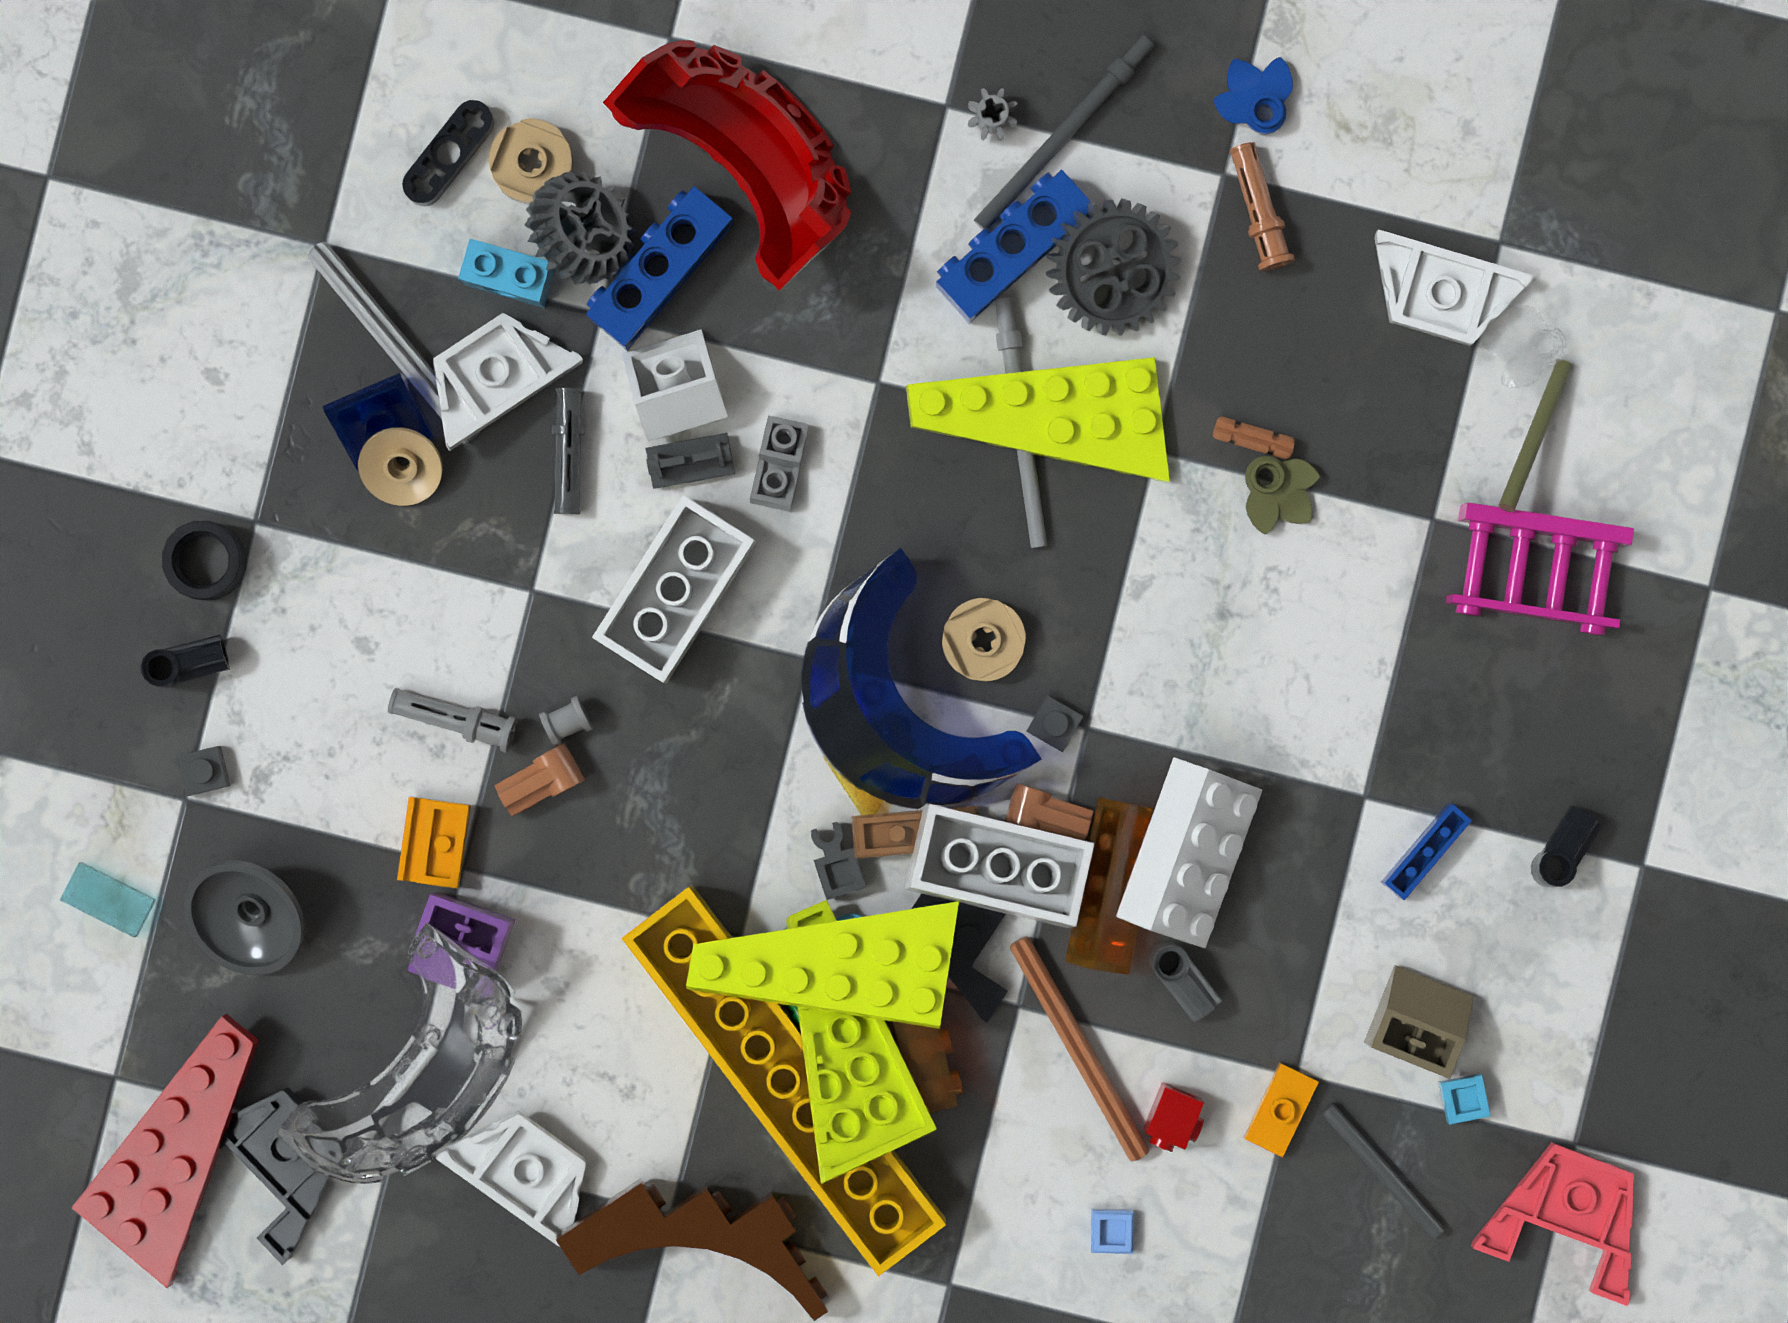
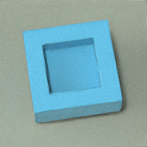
M1480 1073L1438 1082L1446 1121L1449 1125L1491 1116L1483 1076Z

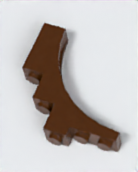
M640 1178L556 1235L558 1245L578 1275L609 1259L642 1249L671 1246L708 1249L740 1259L768 1274L797 1299L814 1321L828 1312L823 1301L829 1298V1295L816 1276L808 1280L800 1266L806 1263V1260L795 1243L791 1241L785 1245L783 1242L784 1239L796 1232L791 1221L796 1219L797 1216L784 1196L776 1200L771 1192L731 1219H728L726 1214L731 1212L732 1209L721 1192L717 1190L711 1193L705 1185L663 1213L661 1207L667 1204L654 1183L646 1187Z

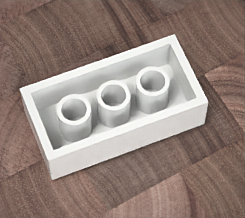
M682 495L592 638L659 681L667 683L752 551L756 541Z
M1173 757L1116 917L1150 931L1206 948L1253 815L1256 812L1262 789Z
M929 804L922 811L905 890L955 902L959 901V903L1065 928L1076 927L1094 843Z

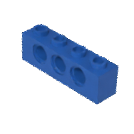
M1062 169L1054 177L1049 172L1043 175L1030 188L1034 195L1023 204L1018 200L1013 202L999 216L1003 222L992 232L987 228L983 229L968 243L972 248L968 254L961 260L956 255L953 256L937 271L941 276L936 281L937 289L969 324L1056 247L1051 241L1053 237L1065 238L1067 234L1060 225L1063 222L1074 226L1076 224L1073 216L1075 210L1085 216L1089 215L1088 203L1091 201ZM1040 206H1046L1054 212L1055 221L1048 226L1038 225L1032 218L1033 210ZM1008 234H1016L1022 238L1024 248L1017 254H1009L1001 247V239ZM976 262H986L991 266L993 276L988 281L978 282L971 277L970 267Z
M695 186L688 193L682 190L675 196L667 208L671 212L661 225L655 222L648 228L640 240L644 244L634 257L628 254L629 259L624 263L625 265L619 266V269L616 270V279L607 289L603 286L599 287L586 304L590 308L586 316L626 351L632 347L734 226L733 218ZM680 225H691L696 230L694 239L688 244H678L673 240V233ZM655 256H661L669 262L667 271L657 277L649 275L646 272L648 261ZM628 288H636L642 295L640 303L631 309L622 307L619 303L621 293Z

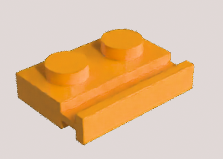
M417 797L408 798L397 880L450 888L460 887L471 805Z

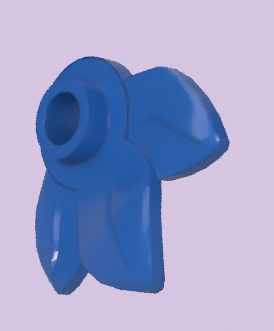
M1278 57L1261 72L1257 67L1248 62L1233 59L1227 73L1229 92H1224L1213 99L1218 113L1226 121L1232 124H1247L1250 129L1259 134L1276 132L1286 119V106L1284 102L1293 89V80L1288 65L1281 57ZM1261 107L1269 108L1272 112V118L1268 121L1261 120L1258 117L1257 110Z

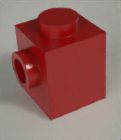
M1162 1082L1143 1127L1145 1133L1151 1136L1149 1142L1170 1152H1173L1175 1146L1185 1150L1189 1141L1195 1143L1204 1123V1119L1199 1117L1204 1105L1203 1100Z

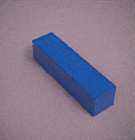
M1447 803L1383 878L1381 883L1398 898L1405 900L1472 820L1455 805Z

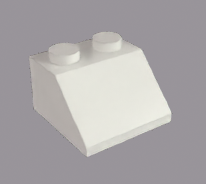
M701 329L622 354L634 404L648 442L728 417Z

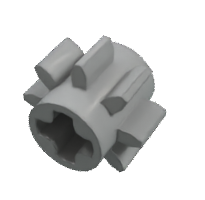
M983 88L981 89L982 100L980 103L969 101L968 108L977 113L975 117L968 121V127L978 125L982 130L981 140L983 141L987 138L988 133H996L1001 141L1004 139L1003 128L1006 125L1009 127H1016L1017 120L1008 116L1009 112L1017 108V102L1011 101L1007 103L1003 99L1004 89L1002 88L998 91L997 95H989L987 90ZM991 106L994 111H1002L999 116V122L993 123L990 117L983 119L986 107Z

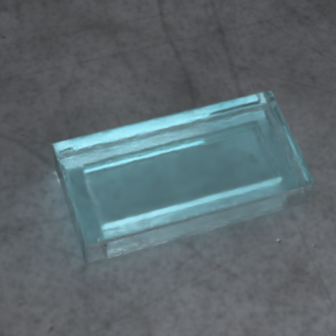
M79 862L60 901L135 938L138 937L156 899L83 862Z

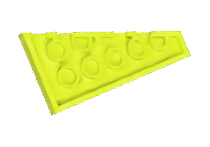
M827 900L790 915L786 919L787 929L837 920ZM798 1007L821 1184L937 1130L885 1020Z
M959 901L693 944L686 988L695 991L940 1029Z

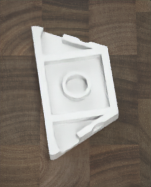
M1379 229L1374 237L1389 323L1467 346H1471L1532 281L1533 275Z
M504 313L433 359L445 444L448 450L451 451L581 365L583 362L582 357L574 351L569 352L550 342V338L536 330H528L522 326L521 322Z
M519 1110L440 1149L436 1154L438 1161L557 1246L559 1245L556 1241V1235L574 1223L586 1159Z

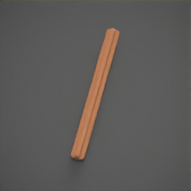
M1025 936L1010 945V950L1120 1145L1131 1162L1143 1158L1149 1153L1148 1146L1029 937Z

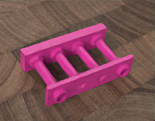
M1469 502L1460 505L1458 522L1469 523L1468 530L1472 531L1463 595L1451 594L1446 596L1445 604L1457 605L1456 613L1481 616L1483 609L1580 624V632L1605 636L1606 629L1619 628V619L1604 617L1613 553H1618L1619 547L1632 545L1634 528L1520 510L1507 512L1500 507ZM1494 527L1510 529V537L1514 538L1504 602L1479 598L1489 534L1494 533ZM1536 534L1552 536L1551 543L1555 544L1545 608L1521 604L1530 541L1535 540ZM1577 540L1593 542V550H1596L1587 614L1562 611L1572 546L1576 547Z

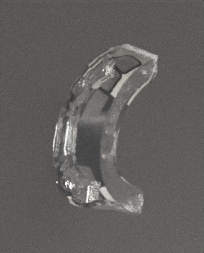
M425 923L420 932L414 937L408 950V960L415 967L421 978L423 1004L415 1030L403 1050L382 1073L361 1088L337 1098L320 1101L310 1100L296 1106L289 1113L287 1119L277 1132L315 1172L345 1182L371 1184L380 1183L383 1176L400 1171L404 1176L416 1171L433 1161L432 1153L448 1141L454 1143L462 1139L479 1122L501 1092L515 1063V1058L511 1056L514 1041L520 1038L522 1033L521 1010L516 1007L513 996L516 994L515 991L494 969L428 923Z

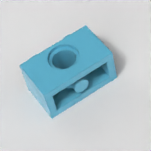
M469 239L458 279L465 286L545 308L556 268L554 270H546L547 260Z

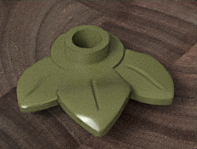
M1271 456L1258 457L1248 465L1245 472V483L1250 490V494L1245 508L1252 525L1264 535L1268 534L1273 529L1278 518L1294 524H1306L1311 521L1312 506L1305 489L1311 487L1320 478L1315 468L1301 459L1281 462ZM1263 469L1269 470L1273 475V480L1269 485H1263L1258 480V474Z

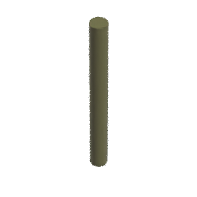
M1558 359L1555 363L1498 506L1504 511H1515L1572 369V364L1566 360Z

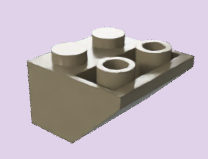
M1394 965L1364 1043L1373 1049L1450 1079L1466 1040L1474 996Z

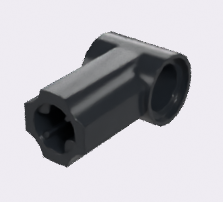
M220 634L166 649H155L147 653L141 663V673L144 679L149 684L162 688L173 687L178 683L230 670L227 651ZM161 657L169 658L173 664L172 674L165 680H159L153 673L154 663Z
M1571 805L1542 852L1533 858L1531 863L1533 879L1544 887H1562L1569 884L1576 875L1577 866L1603 824L1589 813ZM1550 857L1557 858L1562 865V873L1557 880L1550 879L1545 872V864Z

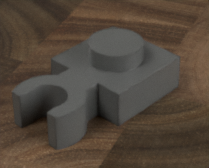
M838 822L832 823L835 837L830 842H824L820 839L817 828L811 830L813 843L822 849L825 857L813 861L826 900L866 887L858 860L854 856V847L841 850L840 843L843 839V830Z

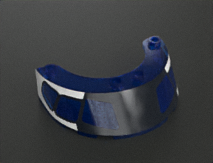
M899 548L845 587L820 615L806 644L802 660L803 710L811 734L820 751L831 766L854 787L884 800L885 803L899 807L923 809L925 806L932 804L950 808L982 797L1036 764L1042 758L1023 733L1006 731L986 737L955 736L927 724L904 702L891 675L888 643L896 614L906 598L915 589L917 573L902 548Z

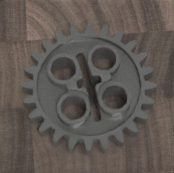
M1104 198L1101 210L1097 204L1089 202V215L1085 216L1075 210L1073 216L1076 224L1071 226L1062 222L1060 225L1067 234L1065 238L1053 237L1051 240L1060 249L1058 253H1051L1046 256L1047 259L1057 263L1056 268L1046 272V276L1058 280V283L1053 285L1049 292L1053 295H1063L1056 306L1063 311L1071 308L1067 318L1074 323L1082 318L1081 327L1087 331H1090L1096 324L1097 332L1106 336L1111 326L1113 332L1121 336L1124 333L1126 323L1130 329L1137 332L1139 331V318L1153 323L1154 318L1151 310L1154 307L1162 311L1167 309L1160 300L1162 296H1175L1176 294L1167 285L1169 281L1180 280L1181 277L1171 271V266L1179 264L1182 260L1169 253L1179 245L1178 241L1164 239L1169 234L1171 227L1166 224L1156 226L1160 215L1150 212L1145 216L1147 206L1137 203L1131 210V201L1121 198L1116 209L1114 200ZM1131 229L1133 233L1132 244L1127 249L1121 250L1119 247L1120 236L1126 230ZM1093 245L1095 257L1091 263L1083 266L1080 258L1084 248ZM1143 251L1147 252V256L1145 258L1140 260H1132L1141 255ZM1113 259L1122 262L1114 267V275L1105 272L1113 267ZM1144 269L1146 271V280L1142 286L1134 289L1132 284L1133 276L1138 270ZM1096 274L1088 278L1084 283L1080 282L1082 276ZM1106 284L1108 296L1104 302L1096 304L1094 301L1095 291L1101 285Z

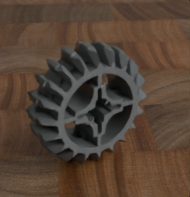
M572 171L565 172L560 176L547 180L544 186L537 189L532 196L533 201L529 203L526 209L530 217L524 224V226L534 232L530 235L527 242L537 244L539 249L535 257L544 256L548 261L546 270L557 268L560 280L571 277L575 285L582 284L585 281L590 285L598 283L604 278H610L617 273L616 270L619 269V266L625 265L624 263L629 259L627 254L635 246L630 239L636 230L627 225L633 214L625 213L622 209L625 199H616L613 196L614 186L602 187L601 176L593 177L590 180L586 171L576 175ZM561 202H571L576 204V207L573 205L568 207ZM585 249L588 251L594 249L600 253L599 255L589 254L585 252Z

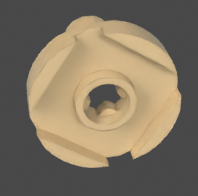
M532 118L520 120L521 122L514 123L510 127L507 126L501 130L491 144L488 159L493 179L501 191L512 200L524 204H529L533 201L532 196L535 191L544 186L547 180L560 176L565 172H573L574 167L571 147L560 130L546 121ZM532 151L539 152L538 159L543 162L542 166L539 169L534 168L531 173L525 172V165L520 162V158L522 155L530 156Z
M976 598L961 604L952 612L944 626L942 647L948 663L956 672L970 680L987 682L1006 676L1016 667L1024 652L1026 634L1020 617L1011 607L998 600ZM983 628L986 633L993 631L996 639L991 641L992 650L985 652L982 647L974 648L972 645V641L977 638L975 630Z

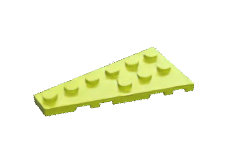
M1155 357L906 385L911 428L956 438L975 440L998 447L1012 448L1025 451L1026 453L1081 465L1114 470L1118 473L1151 478L1160 482H1170Z

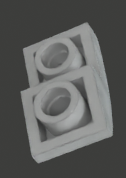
M768 415L750 495V503L788 512L791 511L809 424Z

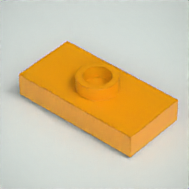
M1279 1062L1243 1138L1283 1158L1319 1082Z

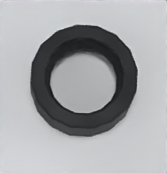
M191 521L178 527L167 538L162 551V569L168 583L178 593L196 600H216L230 594L241 583L246 570V552L240 538L228 527L212 521ZM199 536H210L218 539L225 546L228 553V567L225 574L219 581L210 585H198L191 582L183 574L180 567V555L183 547L190 540Z

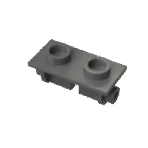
M728 433L645 448L647 468L651 476L653 489L735 474Z

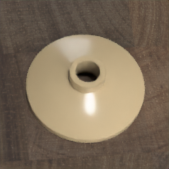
M388 428L377 432L366 441L358 460L360 478L369 492L386 503L398 506L418 504L429 498L437 489L443 471L442 460L434 444L424 435L406 428ZM396 457H404L410 463L407 465L399 464L396 461Z

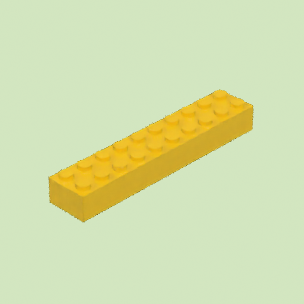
M691 884L621 939L879 1277L946 1226L945 1216L895 1151L889 1152L821 1184L800 1026L795 1025L789 1017L791 1014L783 1004L686 988L693 944L732 938Z

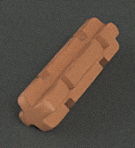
M1223 416L1216 420L1213 437L1217 440L1224 442L1232 440L1235 441L1234 445L1264 454L1268 453V451L1273 452L1272 456L1285 460L1289 459L1293 453L1295 439L1293 437L1283 434L1275 436L1273 431L1243 422L1238 425L1235 424L1236 420Z

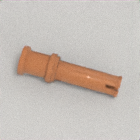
M1248 142L1233 147L1229 151L1235 164L1238 180L1250 215L1251 225L1249 226L1248 234L1250 238L1255 239L1261 260L1258 264L1259 271L1265 272L1289 265L1296 260L1294 254L1289 253L1282 231L1286 227L1284 220H1281L1280 216H1276L1275 209L1273 208L1256 143Z

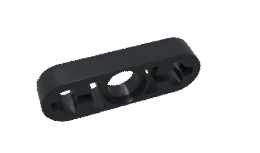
M477 100L463 102L407 171L403 178V191L414 204L430 206L437 202L491 134L494 128V117L484 103ZM481 111L483 113L480 118L484 125L480 129L475 126L470 128L465 136L472 142L469 146H466L460 137L451 132L456 127L462 134L468 126V122L464 118L465 115L469 112L476 115ZM446 142H453L460 148L458 160L450 165L442 164L437 158L438 148ZM431 160L433 165L439 171L446 173L443 179H440L435 173L429 181L432 191L428 195L421 192L416 196L414 193L417 188L413 182L417 177L425 180L432 171L425 165Z

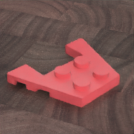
M1551 1142L1473 1239L1471 1247L1509 1262L1525 1221L1602 1249L1603 1252L1589 1291L1628 1306L1630 1301L1628 1283L1629 1269H1631V1253L1629 1251L1630 1228H1632L1634 1174L1628 1170Z

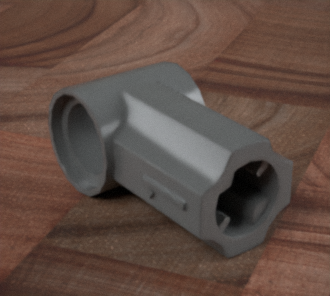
M1161 940L1151 947L1148 954V964L1151 970L1193 1022L1204 1018L1222 1001L1189 958L1187 952L1176 942ZM1167 951L1177 952L1179 962L1175 969L1171 971L1160 970L1158 962L1161 955Z

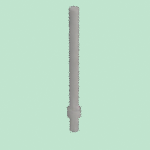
M1003 298L995 300L1000 332L996 334L998 351L1003 353L1005 374L1022 372L1019 348L1023 346L1021 332L1016 330L1012 299ZM1017 450L1031 548L1047 546L1035 457L1034 454Z

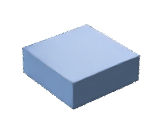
M1091 1209V1253L1133 1254L1134 1211L1128 1209Z

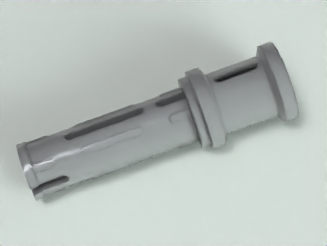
M399 688L393 690L388 704L389 714L400 715L461 733L467 742L474 743L478 740L499 746L500 751L508 753L512 745L518 723V717L510 716L506 719L484 712V708L480 706L471 707L468 710L402 691Z

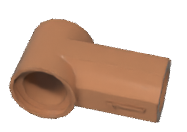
M565 743L537 757L532 761V765L494 785L500 800L511 817L529 809L550 795L553 798L585 780Z
M1016 783L1004 822L1085 840L1093 810L1052 798L1050 793Z

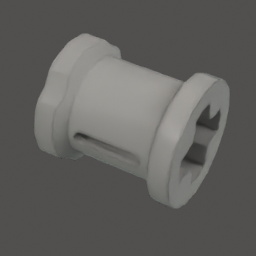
M578 696L572 697L571 703L551 713L546 711L539 713L542 725L554 747L561 745L563 738L584 729L587 732L593 730L590 718Z

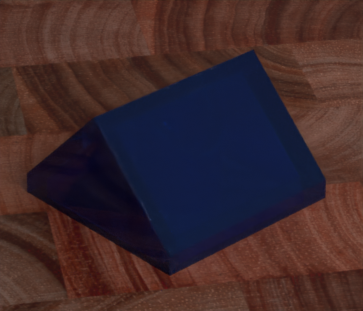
M401 373L322 406L325 415L356 470H358L359 455L364 444L379 431L388 428H406L414 430L428 439L433 438L432 431L411 382Z

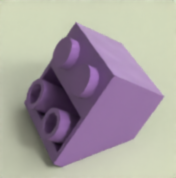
M440 892L432 893L429 895L415 935L408 971L458 989V964L451 945L431 927L433 926L455 941L461 948L497 972L516 919ZM464 956L469 961L477 962L469 957ZM470 965L473 991L489 996L496 974L485 968Z

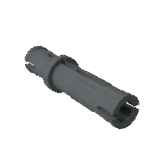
M556 388V425L552 426V434L556 435L554 514H580L581 435H585V426H581L582 389ZM568 411H569V413H570V419H569V448L567 447ZM567 455L569 456V482H568V491H567Z

